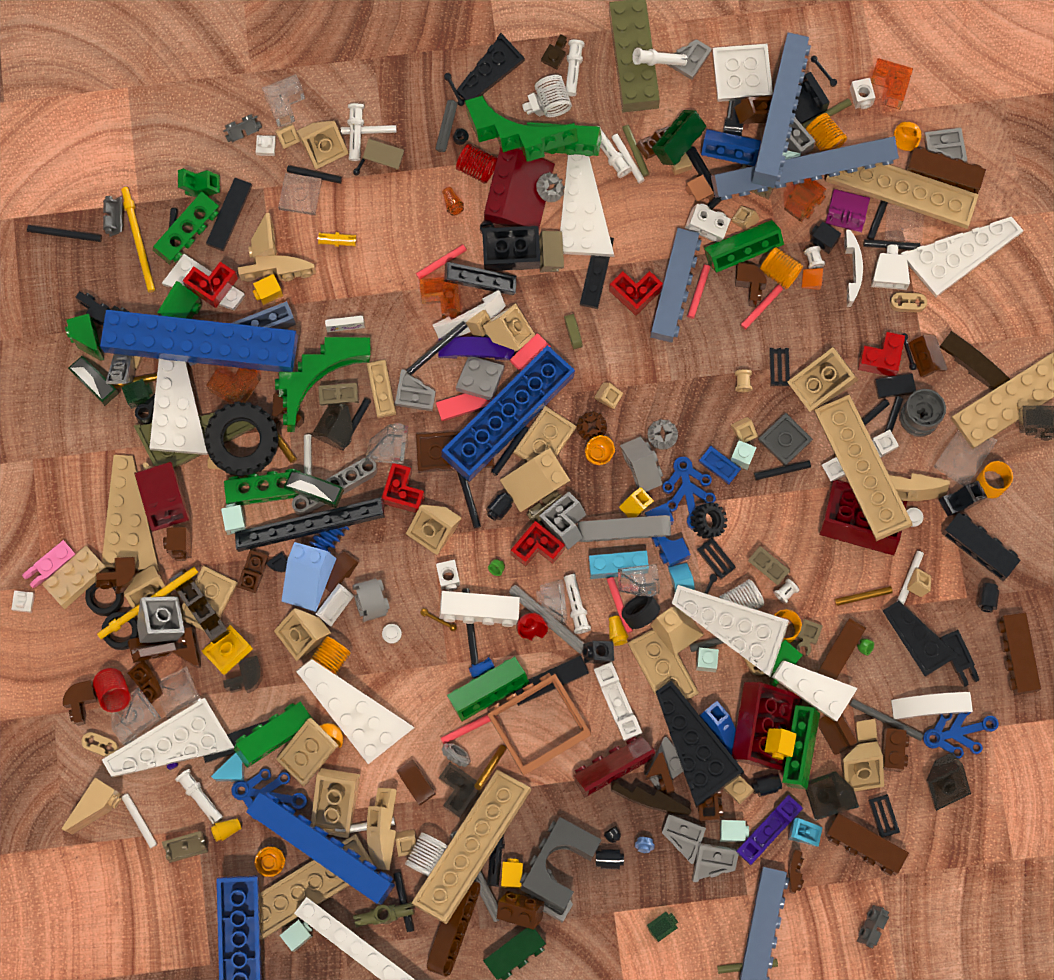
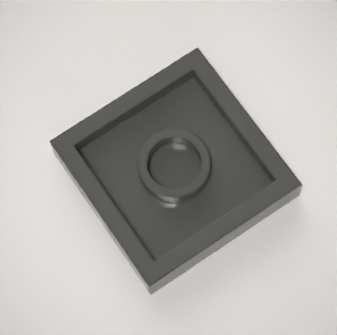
M785 413L758 440L786 466L813 439Z

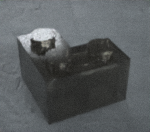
M1022 406L1019 410L1020 433H1025L1028 436L1035 435V438H1041L1043 441L1052 440L1054 438V406Z
M449 762L438 778L440 782L453 790L443 807L458 819H461L480 790L474 787L477 780Z

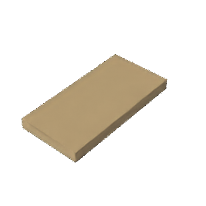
M654 630L627 643L655 696L656 691L670 681L675 684L687 700L699 694L679 655L673 656Z

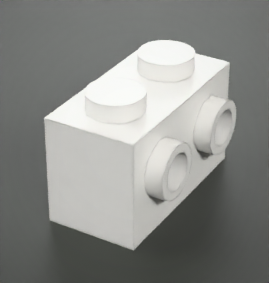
M696 204L690 212L685 229L698 232L700 236L717 243L724 239L731 219L722 212L711 210L705 204Z

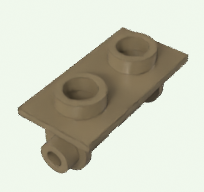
M557 491L555 493L552 492L542 500L545 504L544 507L538 503L528 510L529 513L526 515L533 523L536 521L540 525L543 524L539 515L563 497L562 494H559Z

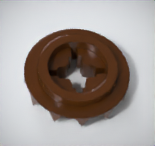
M594 411L585 412L584 415L579 417L577 422L578 434L586 441L599 435L604 436L607 431L606 419ZM596 420L595 427L597 429H591L588 432L589 425L587 423L592 424Z

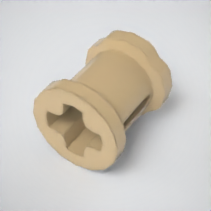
M751 370L735 371V376H737L735 391H752V386H750Z

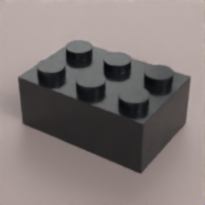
M538 226L482 229L485 270L540 269Z

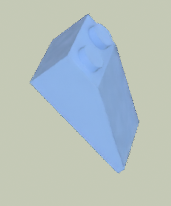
M294 542L287 560L282 602L316 612L336 557L328 551Z

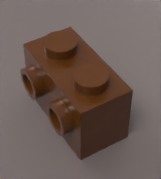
M772 96L743 98L740 101L741 103L734 107L740 124L766 123Z
M186 527L167 528V537L163 538V547L172 559L175 558V561H186V558H192V535Z
M886 728L883 731L882 755L883 769L885 771L901 772L904 770V767H907L908 755H905V747L909 746V736L906 735L907 730Z
M721 790L699 806L700 823L720 822V817H723V806L718 804V797H722Z
M507 891L498 901L496 919L534 930L543 918L544 901Z

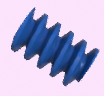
M346 526L318 533L320 536H313L316 543L310 541L309 544L314 548L328 551L331 554L328 548L335 549L333 541L340 542L337 536H345L342 529L349 530V527Z

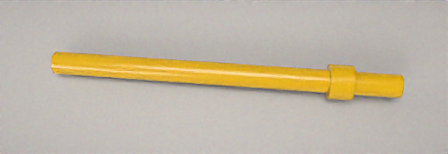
M124 187L121 189L124 199V210L128 214L147 291L151 293L155 291L134 211L135 204L131 200L128 187Z
M195 567L191 568L150 597L166 596L198 574V571ZM139 605L117 620L113 619L109 622L107 627L97 633L98 637L102 640L113 631L117 632L120 630L123 624L138 615Z

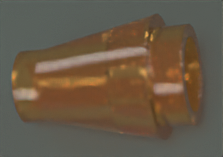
M452 187L445 188L442 194L447 212L452 216L462 213L464 203L453 191Z

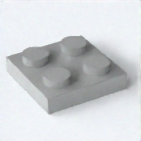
M468 357L456 385V391L492 401L505 370L504 365L476 357Z

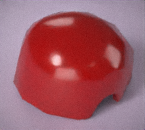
M534 612L519 618L516 629L521 638L532 641L536 636L542 639L548 632V625L540 614Z

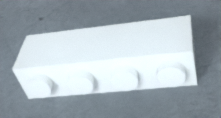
M442 591L439 619H444L445 622L462 620L463 623L467 624L482 622L484 625H494V623H499L505 627H512L517 624L519 619L520 597Z

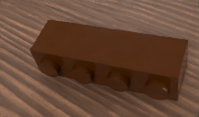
M914 148L907 171L978 194L986 169L978 164L964 163L961 159L948 158L941 153L928 152L925 148Z
M1019 613L1002 616L999 619L1000 622H998V630L1003 636L1001 646L1007 656L1005 667L1010 672V690H1013L1014 695L1038 692L1041 690L1027 614Z
M839 813L835 816L825 835L829 838L828 841L830 843L846 847L845 851L853 856L858 854L864 857V862L871 866H874V864L881 867V871L889 876L899 873L909 852Z

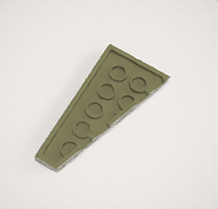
M215 413L203 416L198 415L204 439L205 428H207L210 417L212 418ZM245 421L235 422L226 429L223 442L225 444L256 427ZM152 423L134 425L154 466L171 461L175 469L201 456L200 454L150 450Z

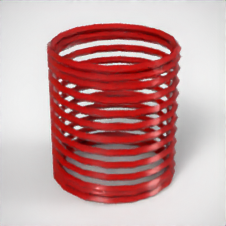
M467 144L457 160L456 170L462 171L467 176L470 175L475 180L478 179V181L486 184L495 170L497 157H493V155L485 153V151L479 148L477 149L472 144Z
M106 668L95 675L93 686L101 708L112 713L125 709L131 697L122 672L115 668Z

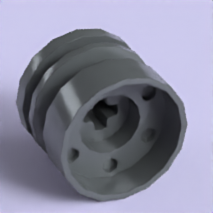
M931 389L915 391L909 396L900 411L902 427L913 436L924 437L930 435L936 430L946 414L944 399Z

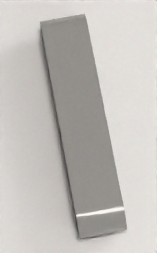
M366 457L325 481L333 484L338 483L343 487V494L373 478L377 474V466L372 458ZM365 465H372L373 469L366 472L363 470ZM355 474L357 477L354 481H348L347 476ZM302 495L296 496L292 501L294 512L299 516L308 515L325 505L322 502H316ZM305 502L306 507L304 509L296 508L298 503Z
M668 515L578 522V529L583 537L579 542L671 536L670 516Z

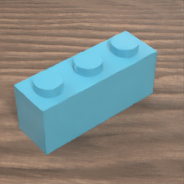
M647 551L591 555L588 560L590 579L648 574L649 571Z

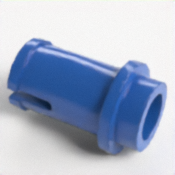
M488 657L476 665L472 664L468 669L474 679L495 667L492 660Z

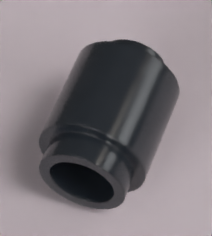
M501 492L500 495L497 494L486 508L487 516L494 521H501L511 509L514 502L513 499L504 492Z
M983 583L978 599V607L981 608V611L992 613L993 610H997L1000 592L998 585Z
M770 773L754 778L751 786L754 789L753 793L762 797L778 792V790L782 789V782L778 774Z
M601 849V851H596V867L620 870V866H624V854L620 853V849Z

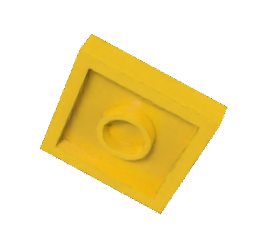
M231 625L227 627V630L230 632L228 635L215 644L211 642L202 650V653L223 675L253 650Z

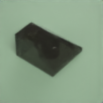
M329 404L311 436L335 448L345 449L351 443V437L354 433L349 407L346 404Z
M953 752L935 760L926 781L934 808L937 811L970 795L971 791L964 766Z
M836 771L809 780L806 793L815 821L859 808L853 787Z

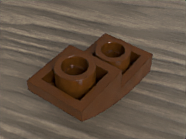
M669 126L656 131L653 136L637 143L636 146L646 160L656 156L652 147Z
M253 549L249 550L237 588L253 593L257 592L269 554Z
M343 551L336 558L325 588L332 593L336 586L343 582L344 578L351 576L359 562L346 551Z
M141 661L127 673L138 685L139 689L137 692L148 705H151L163 694L155 675L145 661Z
M413 759L397 770V773L418 805H422L436 795Z
M796 849L792 853L788 870V886L792 894L800 891L804 880L801 879L803 874L796 872V868L800 870L804 858H801L803 852Z

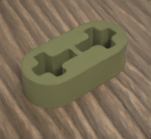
M574 314L564 316L573 350L582 348V340Z

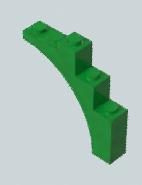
M483 96L465 100L467 115L478 142L481 143L497 138L502 152L521 147L527 162L545 157L544 151L578 142L575 123L555 127L522 125L497 114L486 103Z
M324 337V344H320V354H302L301 361H298V372H279V379H275V390H279V397H283V408H287V414H283V425H287V432H295L296 416L300 404L316 382L341 367L370 362L369 337Z

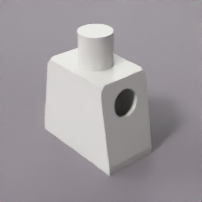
M888 245L887 253H880L871 287L907 290L910 284L907 256L898 254L897 245Z

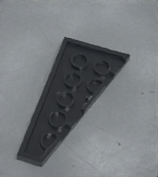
M670 681L656 691V696L697 808L744 774V770L675 684Z

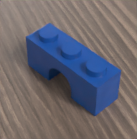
M666 503L645 512L644 517L668 515L670 516L671 525L674 523ZM651 537L654 546H658L661 551L659 556L662 563L667 564L668 567H672L690 558L691 554L683 537L674 541L666 537Z

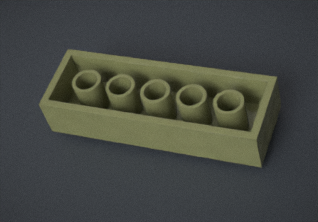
M646 0L609 2V17L622 113L659 109L660 97L655 65L649 66L645 63L635 65L633 62V52L636 48L647 51L653 49Z

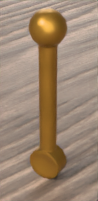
M424 608L420 611L423 617L428 616L431 619L449 627L451 631L457 630V626L455 624H449L444 620L439 619L438 617L428 613L427 609Z

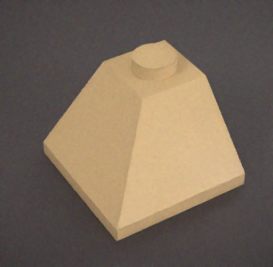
M335 121L312 123L297 130L301 143L315 169L349 154Z
M270 213L264 215L251 239L252 246H249L250 258L253 257L255 264V257L277 255L274 226Z
M516 303L483 326L493 343L515 351L520 350L535 336Z
M422 504L406 534L438 555L455 532L461 517L446 507Z
M154 565L136 574L132 583L124 591V595L131 607L134 608L140 604L142 597H150L166 585ZM168 593V594H167L166 596H164V597H172V596H171L170 593Z
M676 606L662 613L650 625L673 656L704 635L692 618Z
M296 608L274 630L296 661H299L319 646L325 636L331 634L319 617Z
M877 741L858 744L843 759L845 793L884 787L883 755Z

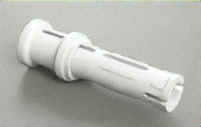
M576 39L568 42L570 49L569 55H567L569 65L566 91L568 96L571 97L577 94L579 65L583 61L582 48L585 46L583 41Z
M636 48L633 52V62L635 65L645 63L649 66L655 64L685 66L687 64V60H682L687 58L685 54L659 53L654 49L647 51L641 48Z
M351 103L348 104L350 113L347 120L350 126L349 160L360 161L361 126L364 124L362 109H364V105Z
M601 130L602 140L600 148L608 157V164L616 170L618 178H622L631 172L632 167L627 165L623 159V154L616 151L610 140Z
M570 574L563 577L572 609L570 617L574 621V633L582 634L590 631L591 626H588L587 610L583 609L576 575Z
M190 769L185 770L175 779L176 782H180L186 790V795L191 796L214 825L223 816L201 789V783L196 782L190 774Z

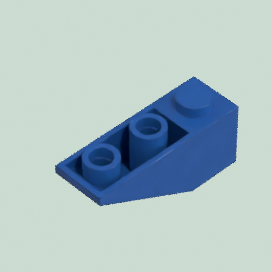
M716 701L699 716L732 755L736 729L730 715Z

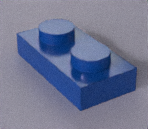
M712 446L709 447L699 460L700 464L728 485L741 471L740 467Z

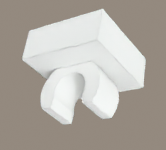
M535 93L527 95L530 102L522 105L524 112H527L528 115L535 113L539 117L544 115L538 95Z
M257 135L256 155L275 156L276 136Z
M14 591L11 610L32 613L35 594L33 592Z

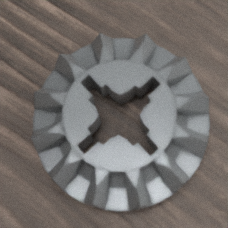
M550 172L540 176L536 185L539 196L547 202L560 200L564 195L563 190L565 186L562 184L563 179H559L557 174H551ZM555 184L552 190H546L550 185Z
M660 419L653 422L648 429V440L655 448H671L678 439L676 426L669 420ZM661 427H663L664 432L669 433L665 436V441H663L662 436L657 435L660 433Z
M446 743L443 745L442 752L448 760L462 767L469 765L471 760L464 749L455 744Z

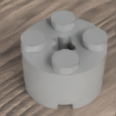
M374 578L352 586L353 591H357V595L354 598L360 617L364 616L363 622L386 616L390 606L387 598H383L382 591H384L381 579L377 580Z

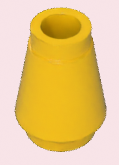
M620 616L610 617V641H613L614 646L626 644L629 636Z
M238 818L214 823V826L210 827L216 842L220 840L222 842L242 829Z

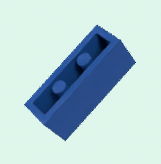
M707 129L701 155L756 166L761 140Z

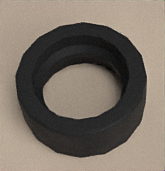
M95 583L86 590L85 600L87 606L95 614L109 616L119 611L123 605V592L116 594V600L113 605L108 608H100L93 600L94 593L98 589L95 588Z
M644 593L636 596L625 605L621 613L622 618L630 628L639 629L650 624L658 616L660 606L651 594Z
M116 612L109 615L103 622L102 629L107 627L113 619L117 620L126 612ZM132 618L128 621L132 627V635L128 640L139 638L137 621ZM110 634L103 638L115 650L129 649L128 640L116 642L110 637Z

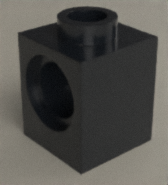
M822 222L820 226L816 225L811 231L812 238L810 242L820 246L823 251L829 254L839 241L842 233Z
M590 641L583 644L582 654L584 663L606 664L614 661L613 641Z

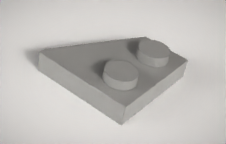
M699 843L692 881L698 882L699 879L709 876L712 878L719 876L721 873L735 871L739 855L736 852L738 849Z

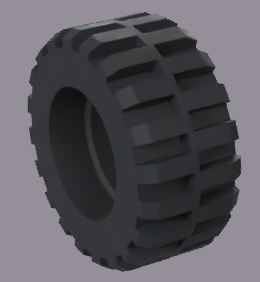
M239 401L234 404L224 405L222 409H218L212 418L210 417L207 428H205L204 443L210 459L219 469L230 475L243 476L260 472L271 463L277 452L279 439L274 420H272L267 411L265 412L262 407L253 405L250 402L241 403ZM238 421L251 423L256 427L260 435L258 448L246 457L232 455L227 451L223 442L226 429Z

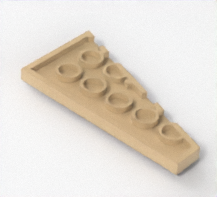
M114 455L102 563L107 569H114L115 558L135 557V570L144 571L154 565L157 572H160L149 522L134 472H137L134 457Z

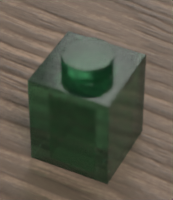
M143 379L121 387L131 409L144 404L151 398L150 395L153 394L150 384H145Z
M664 912L649 923L646 928L658 943L678 928L676 926L678 921L672 913L668 915L667 912Z

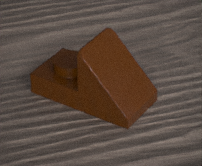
M275 392L273 394L272 420L277 424L283 418V414H287V408H283V398L279 397ZM297 413L295 425L299 428L304 422Z
M191 627L184 628L185 633L181 638L183 646L187 647L173 650L172 652L195 668H201L194 630Z
M662 752L658 754L645 780L660 776L661 779H658L661 791L665 790L667 795L674 793L675 789Z

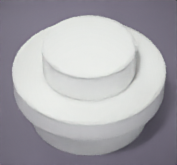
M909 508L907 513L912 521L913 526L911 527L919 526L923 521V513L918 508Z
M395 624L386 625L382 631L383 639L391 644L398 642L402 635L401 629Z

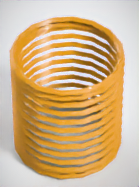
M827 113L819 115L806 127V131L812 137L814 136L813 139H816L815 141H818L815 144L820 151L840 148L847 140V136Z
M775 247L766 257L760 269L765 275L767 274V277H772L774 282L777 281L779 285L782 284V287L788 289L799 275L803 265L798 264V261L796 262V260H793V258Z
M994 461L985 466L979 473L976 481H979L987 498H998L1013 482V472L1006 463ZM993 471L998 473L1003 479L1004 488L997 489L991 487L986 482L985 472Z
M779 610L774 616L787 618L794 625V636L783 638V641L786 640L788 643H791L801 631V619L792 610Z
M325 636L324 642H321L322 645H319L321 648L318 647L317 653H314L312 657L314 661L320 665L323 664V667L326 666L333 671L332 673L337 675L336 672H339L338 669L342 667V664L348 659L347 656H350L351 652L334 639Z

